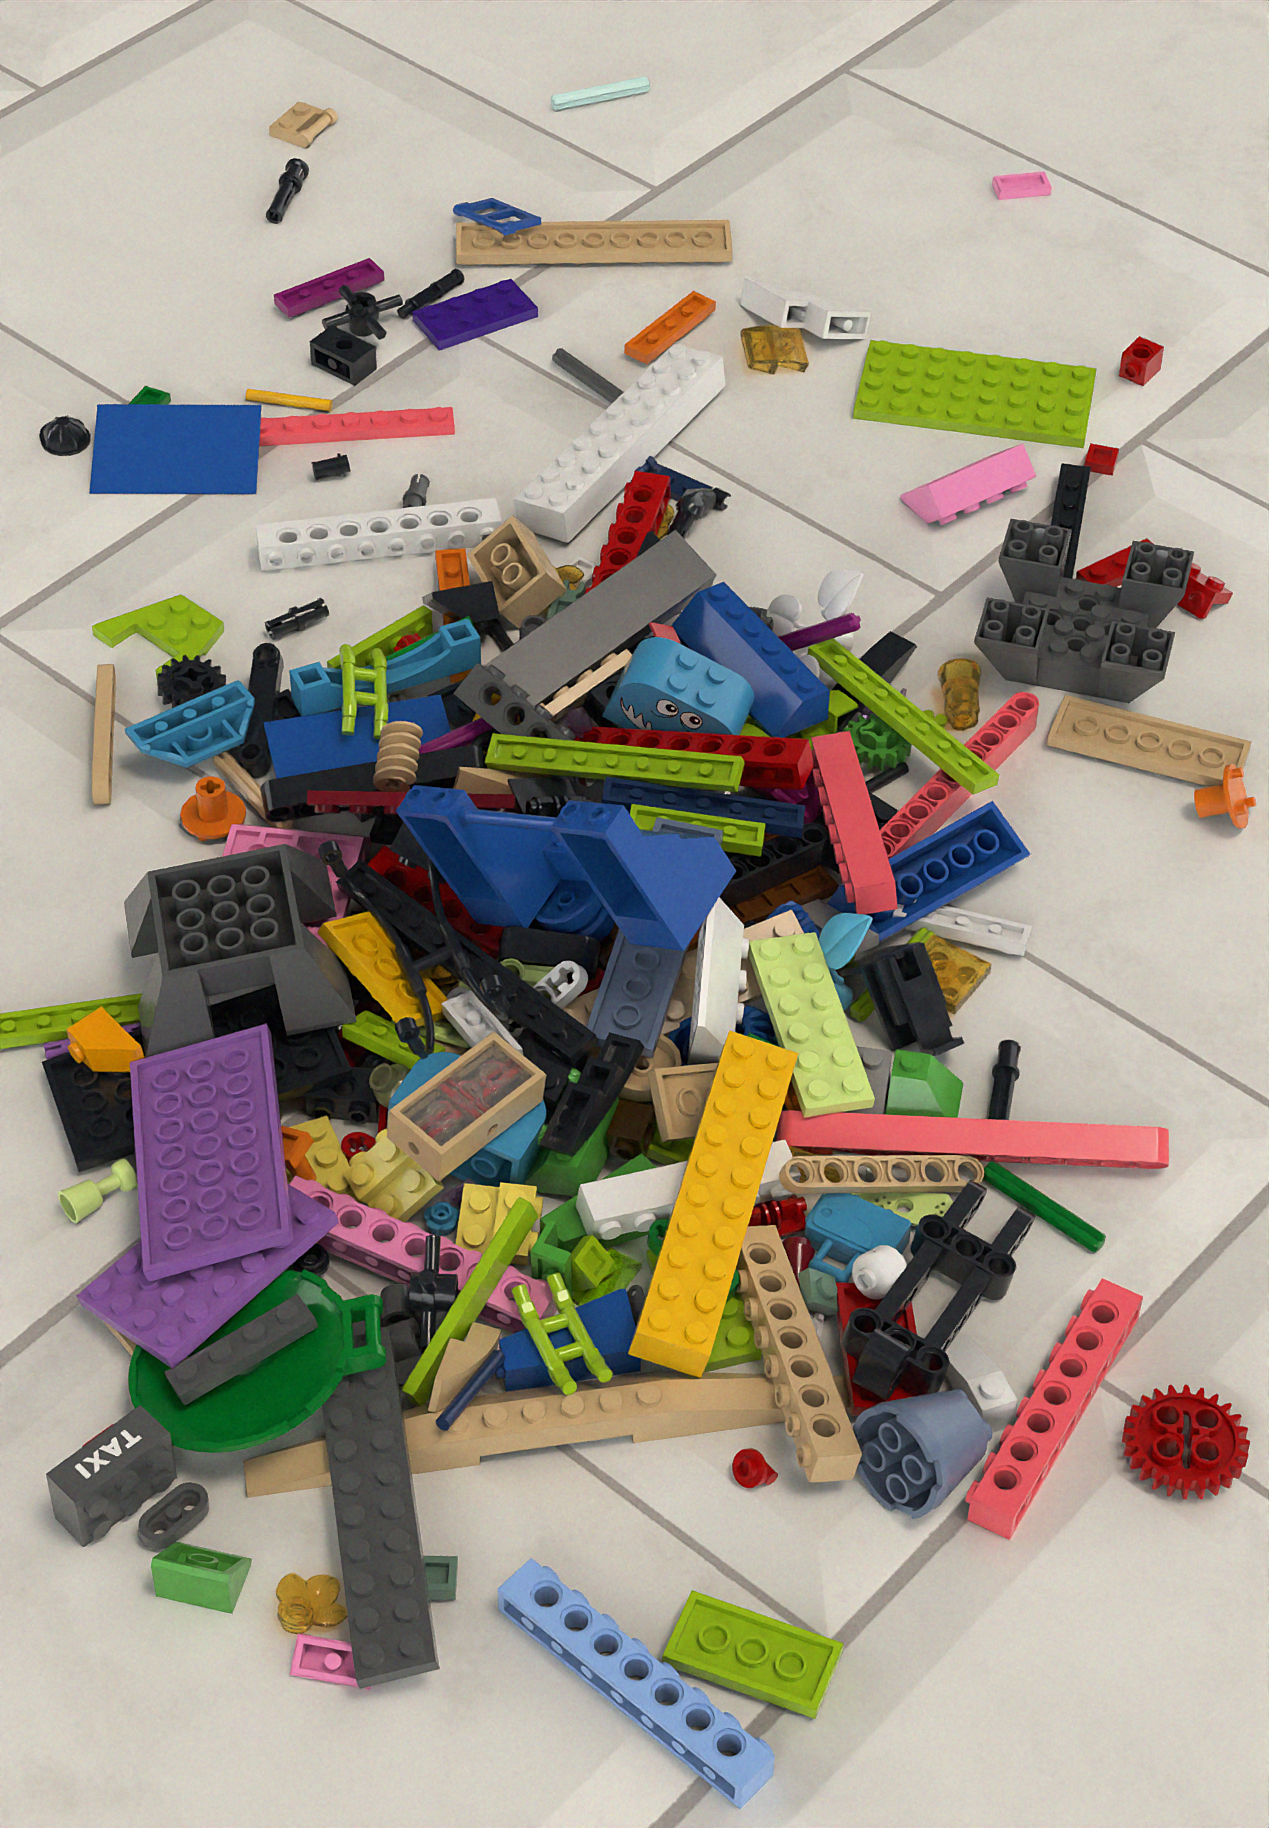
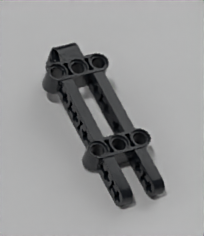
M970 1180L943 1217L931 1214L923 1216L918 1223L910 1246L914 1257L875 1310L858 1308L850 1314L842 1338V1347L850 1356L859 1360L852 1382L885 1401L891 1397L899 1384L919 1395L939 1392L950 1364L946 1350L983 1297L990 1300H998L1006 1295L1016 1270V1262L1012 1256L1028 1234L1035 1220V1215L1019 1206L992 1244L964 1230L979 1209L987 1193V1188ZM936 1270L962 1286L927 1336L922 1338L897 1324V1322L931 1274Z

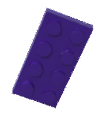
M510 278L457 297H452L434 305H428L412 313L413 322L440 351L538 317V307Z

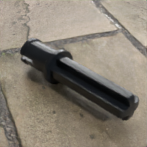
M1003 1040L998 1046L997 1064L992 1067L994 1084L988 1119L1009 1120L1014 1083L1020 1075L1017 1065L1021 1046H1018L1019 1043L1014 1040Z

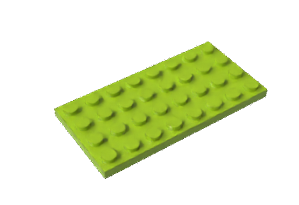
M870 340L854 406L853 419L1084 448L1097 368L1034 361L1027 358L1018 359L1002 357L1000 355L978 354L970 351L947 350L940 347L931 348L914 344L891 343L884 340Z

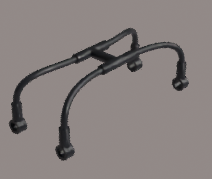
M330 840L323 842L319 846L318 853L322 862L330 865L335 876L342 880L349 891L379 922L395 945V953L414 996L420 1002L425 1023L426 1046L419 1037L420 1031L413 1018L405 1017L395 1024V1031L399 1040L407 1043L413 1054L418 1055L421 1059H426L429 1054H433L435 1045L434 1023L426 996L427 989L420 974L451 958L458 973L464 977L478 1000L497 1018L504 1021L510 1018V1003L504 995L505 987L500 977L497 975L487 976L481 981L479 986L472 976L471 966L452 924L447 922L440 896L437 868L427 854L426 859L432 899L440 925L438 929L446 946L414 961L408 946L403 944L391 923L347 874L348 869L341 859L342 853L338 844Z

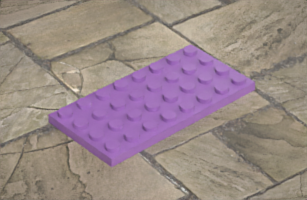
M267 1024L130 1062L143 1273L147 1281L150 1282L293 1242L272 1038Z

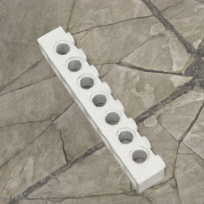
M496 498L257 524L255 526L262 572L435 552V550L472 548L479 545L501 526L502 520Z

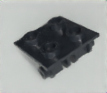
M568 776L507 780L512 793L515 794V800L521 814L557 818L561 809L569 800L591 802L590 798H585L582 794L576 796Z

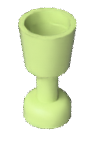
M123 1158L116 1161L111 1167L112 1175L96 1184L91 1180H86L58 1192L59 1202L72 1222L78 1223L103 1204L102 1196L118 1187L123 1191H131L138 1187L137 1175L127 1160Z

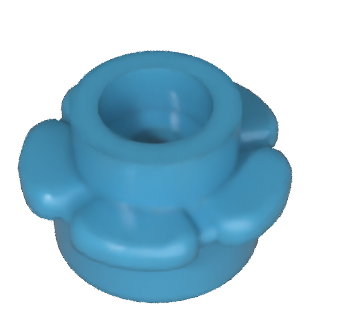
M437 1202L433 1206L428 1207L424 1212V1219L427 1220L426 1226L434 1235H449L457 1227L460 1212L456 1207H451V1204L448 1202Z

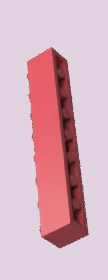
M850 731L811 737L814 786L817 788L819 804L823 809L825 825H828L830 843L833 844L835 861L839 866L841 882L844 883L847 903H853L856 914L863 915L898 909L894 876Z

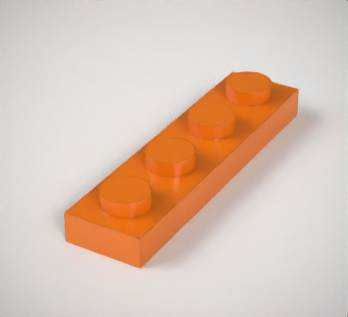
M692 291L625 344L624 354L645 364L650 363L713 313L716 301Z

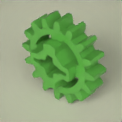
M874 713L870 714L869 719H865L860 715L857 722L850 720L848 728L844 727L843 732L850 731L859 764L866 763V767L869 770L873 766H877L880 771H883L885 765L895 768L897 762H906V756H910L912 744L880 717H876Z

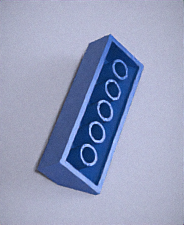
M725 582L697 592L671 625L674 627L683 646L736 672L751 685L755 697L748 715L770 737L784 738L828 719L830 690Z
M991 801L888 859L895 880L897 904L904 905L902 912L907 914L905 917H893L895 909L865 914L873 918L869 929L879 934L880 943L1029 857L1030 852L995 803ZM844 885L840 886L827 904L842 913L856 914L854 904L847 903Z

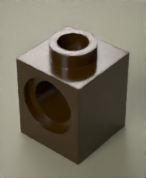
M619 1100L606 1133L610 1155H614L622 1160L634 1159L641 1153L646 1157L657 1129L654 1106Z

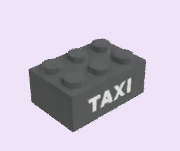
M139 1405L46 1473L55 1519L85 1547L93 1540L105 1536L111 1527L125 1516L136 1513L144 1502L156 1493L168 1489L177 1478L170 1433Z

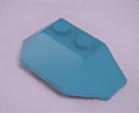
M237 680L125 728V734L141 753L188 768L244 743L255 698Z

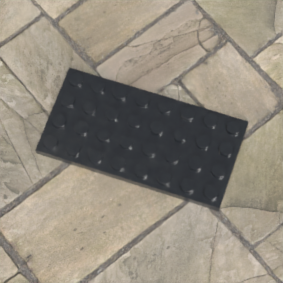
M275 984L210 1005L215 1038L267 1024L272 1038L279 1104L354 1079L352 1069L334 1027L287 1036ZM141 1029L129 1032L128 1034L141 1045L144 1054ZM70 1052L42 1061L79 1172L136 1153L130 1072H93L83 1061L81 1063L76 1062Z

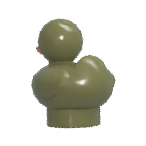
M384 1063L372 1071L369 1084L374 1089V1095L382 1106L389 1107L390 1099L410 1072L406 1066Z

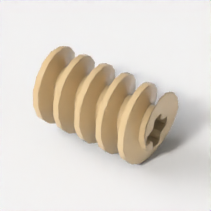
M395 721L383 726L380 732L381 739L379 741L377 763L375 764L376 773L373 777V782L377 789L382 792H408L410 790L409 785L416 781L415 772L418 769L416 761L419 759L418 750L421 747L420 738L423 735V730L420 726L406 721Z

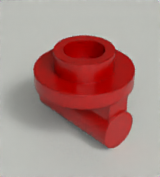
M742 1449L733 1459V1475L736 1481L745 1488H754L762 1483L770 1485L778 1477V1473L756 1449Z

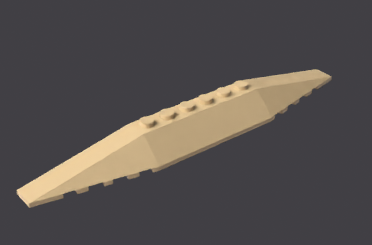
M654 1371L612 1377L610 1381L605 1383L600 1382L598 1379L575 1382L577 1389L571 1395L564 1394L560 1387L556 1385L475 1396L446 1431L441 1430L436 1425V1419L444 1409L436 1413L428 1411L429 1403L403 1411L412 1474L480 1465V1456L627 1435L632 1436L633 1443L786 1421L782 1407H778L776 1404L773 1379L768 1378L766 1374L703 1372L702 1377L698 1378L683 1372ZM833 1376L846 1413H851L846 1376ZM326 1435L243 1461L247 1498L332 1486Z

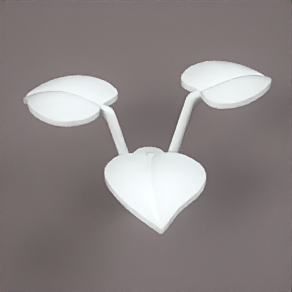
M837 569L825 576L817 597L819 605L824 607L821 610V615L826 620L846 614L858 591L864 575L863 572ZM785 594L772 600L767 609L766 616L773 618V632L777 636L793 632L794 628L802 629L809 627L797 622L802 612V605L796 597ZM852 633L834 638L848 651L852 649L854 643ZM808 652L800 653L798 658L819 679V662L815 657L807 655Z

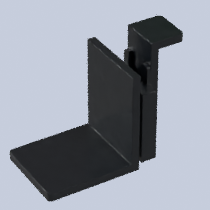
M915 942L885 947L835 970L840 977L862 974L891 1051H896V1049L903 1048L917 1041L921 1053L937 1056L964 1044L962 1037H952L949 1027L953 1025L945 1007L947 1002L924 943Z

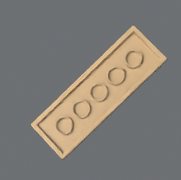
M1065 695L1047 741L1048 746L1209 787L1223 784V772L1226 765L1234 764L1237 768L1242 767L1244 769L1252 741Z

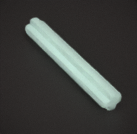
M644 76L552 95L551 106L557 111L645 93L650 90V82Z

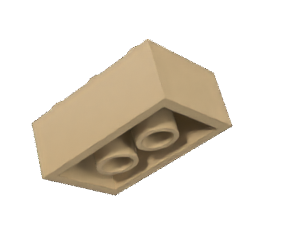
M513 515L467 554L482 583L493 581L499 613L518 628L521 627V622L525 617L538 615L567 590L534 533Z

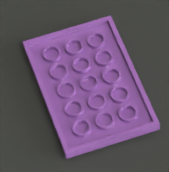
M288 1184L293 1242L148 1282L143 1273L142 1246L140 1241L76 1296L82 1307L173 1369L339 1223L334 1211Z

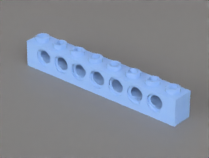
M530 1558L498 1588V1610L739 1809L771 1779L774 1772L775 1755L764 1740L759 1737L753 1738L743 1730L739 1721L728 1712L722 1713L710 1703L708 1696L701 1689L690 1687L680 1679L679 1674L670 1664L659 1662L649 1653L647 1647L639 1639H631L622 1632L612 1617L605 1613L601 1615L589 1605L588 1600L581 1592L575 1589L570 1590L565 1586L550 1567H542ZM545 1603L553 1604L551 1607H542L540 1605ZM573 1627H579V1628H582L583 1630H581V1631H571V1630H569V1629H571V1628H573ZM608 1651L612 1652L613 1654L609 1656H603L599 1653ZM640 1676L644 1679L635 1681L629 1679V1677ZM667 1700L672 1701L674 1704L665 1706L659 1702ZM698 1725L706 1729L695 1731L690 1729V1727ZM733 1751L737 1755L728 1757L722 1755L721 1752Z

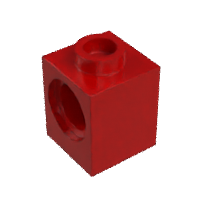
M1139 336L1122 352L1119 376L1144 386L1161 370L1164 346Z

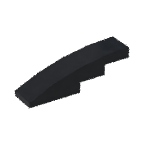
M890 631L859 660L890 684L917 646L915 643ZM837 683L832 690L843 692L858 704V708L838 717L837 730L843 732L844 727L848 725V722L854 717L856 712L863 713L867 707Z
M609 1032L598 1057H589L578 1082L569 1081L539 1144L541 1148L571 1157L577 1153L601 1123L629 1079L644 1049V1045L640 1040Z

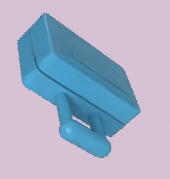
M822 1194L805 1220L804 1238L810 1240L811 1247L817 1251L813 1259L809 1261L808 1268L834 1276L836 1282L848 1283L852 1275L853 1263L858 1256L879 1245L890 1246L902 1255L910 1240V1220L895 1214L891 1209H884L861 1199L856 1194ZM825 1256H829L847 1266L844 1270H841L823 1262Z

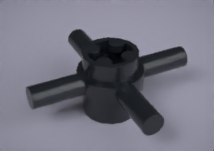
M342 285L339 288V293L348 303L345 312L322 319V325L326 330L331 325L336 327L349 323L350 332L354 335L365 337L374 334L380 340L385 338L387 334L377 321L380 312L403 305V300L398 294L376 301L375 296L370 293H353L347 285Z
M436 1235L426 1236L424 1270L420 1273H411L409 1305L411 1311H421L419 1348L424 1350L435 1335L436 1314L439 1312H449L458 1297V1275L439 1274L441 1237Z

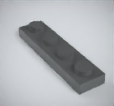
M297 1294L182 1361L173 1369L170 1368L165 1371L164 1374L185 1406L316 1329L318 1324L313 1314Z

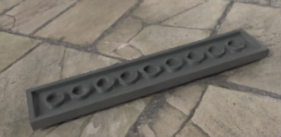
M389 1328L381 1329L382 1346L386 1349L387 1361L385 1365L380 1368L343 1376L334 1392L322 1405L355 1678L360 1689L440 1669L393 1339ZM365 1334L354 1336V1348L366 1346Z

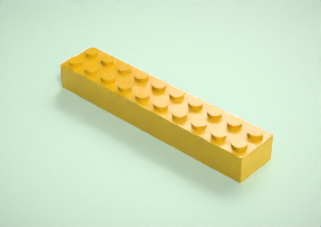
M729 1030L629 1348V1355L698 1378L702 1377L711 1355L798 1053Z

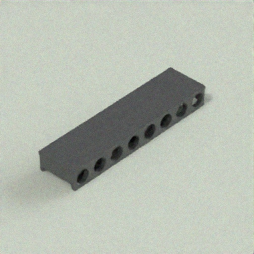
M675 530L488 662L485 666L489 667L492 664L506 675L503 681L511 687L516 684L530 695L527 701L534 707L541 703H544L546 706L553 701V696L565 686H568L570 689L576 685L577 679L589 669L594 672L600 668L601 662L612 653L618 655L624 650H628L652 633L649 626L650 622L664 624L681 612L697 592L712 586L717 574ZM523 710L518 711V715L520 716V721L522 723L525 718V713Z

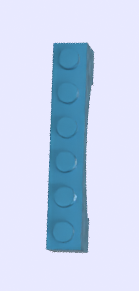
M464 619L440 626L439 632L422 645L399 657L388 660L386 670L387 694L473 669L477 663L481 664V640L470 620ZM320 662L289 670L291 697L301 716L320 714L342 707V669L322 667ZM372 665L360 668L372 669ZM355 680V691L374 693V682Z

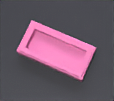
M1045 172L995 176L992 180V186L998 200L1051 195L1052 187Z

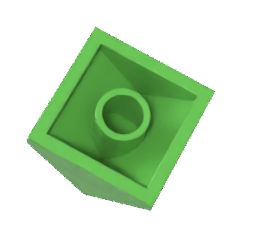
M175 1542L152 1558L151 1570L156 1597L233 1614L251 1567L252 1559Z

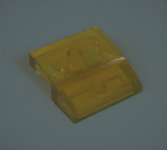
M766 325L744 328L740 332L747 366L750 369L774 375L778 366L805 372L809 365L800 329Z

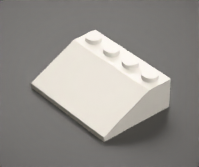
M720 897L701 924L699 931L687 1064L718 1063L729 1030L735 1032L736 1024H742L744 1003H738V992H744L746 971L740 970L741 959H747L749 938H743V923Z

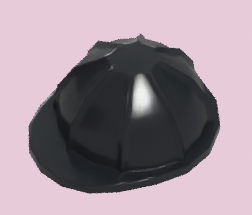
M69 415L55 417L54 420L41 428L39 434L44 450L57 456L78 454L85 450L91 441V434L85 428L84 423L79 419L69 417Z

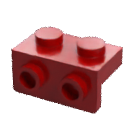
M1192 563L1185 595L1178 605L1196 617L1205 619L1213 604H1228L1233 592L1224 587L1225 583L1214 576L1207 577L1200 572L1201 567Z

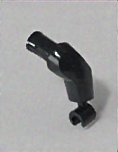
M715 487L713 490L708 488L687 489L675 505L678 512L665 535L668 536L676 530L685 539L694 520L701 519L703 512L711 510L714 506L725 510L728 505L724 504V500L728 496L731 497V494L718 487Z

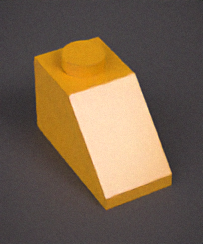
M102 1007L66 1029L71 1043L67 1046L70 1054L76 1062L81 1063L83 1061L93 1072H130V1062L144 1058L141 1045Z

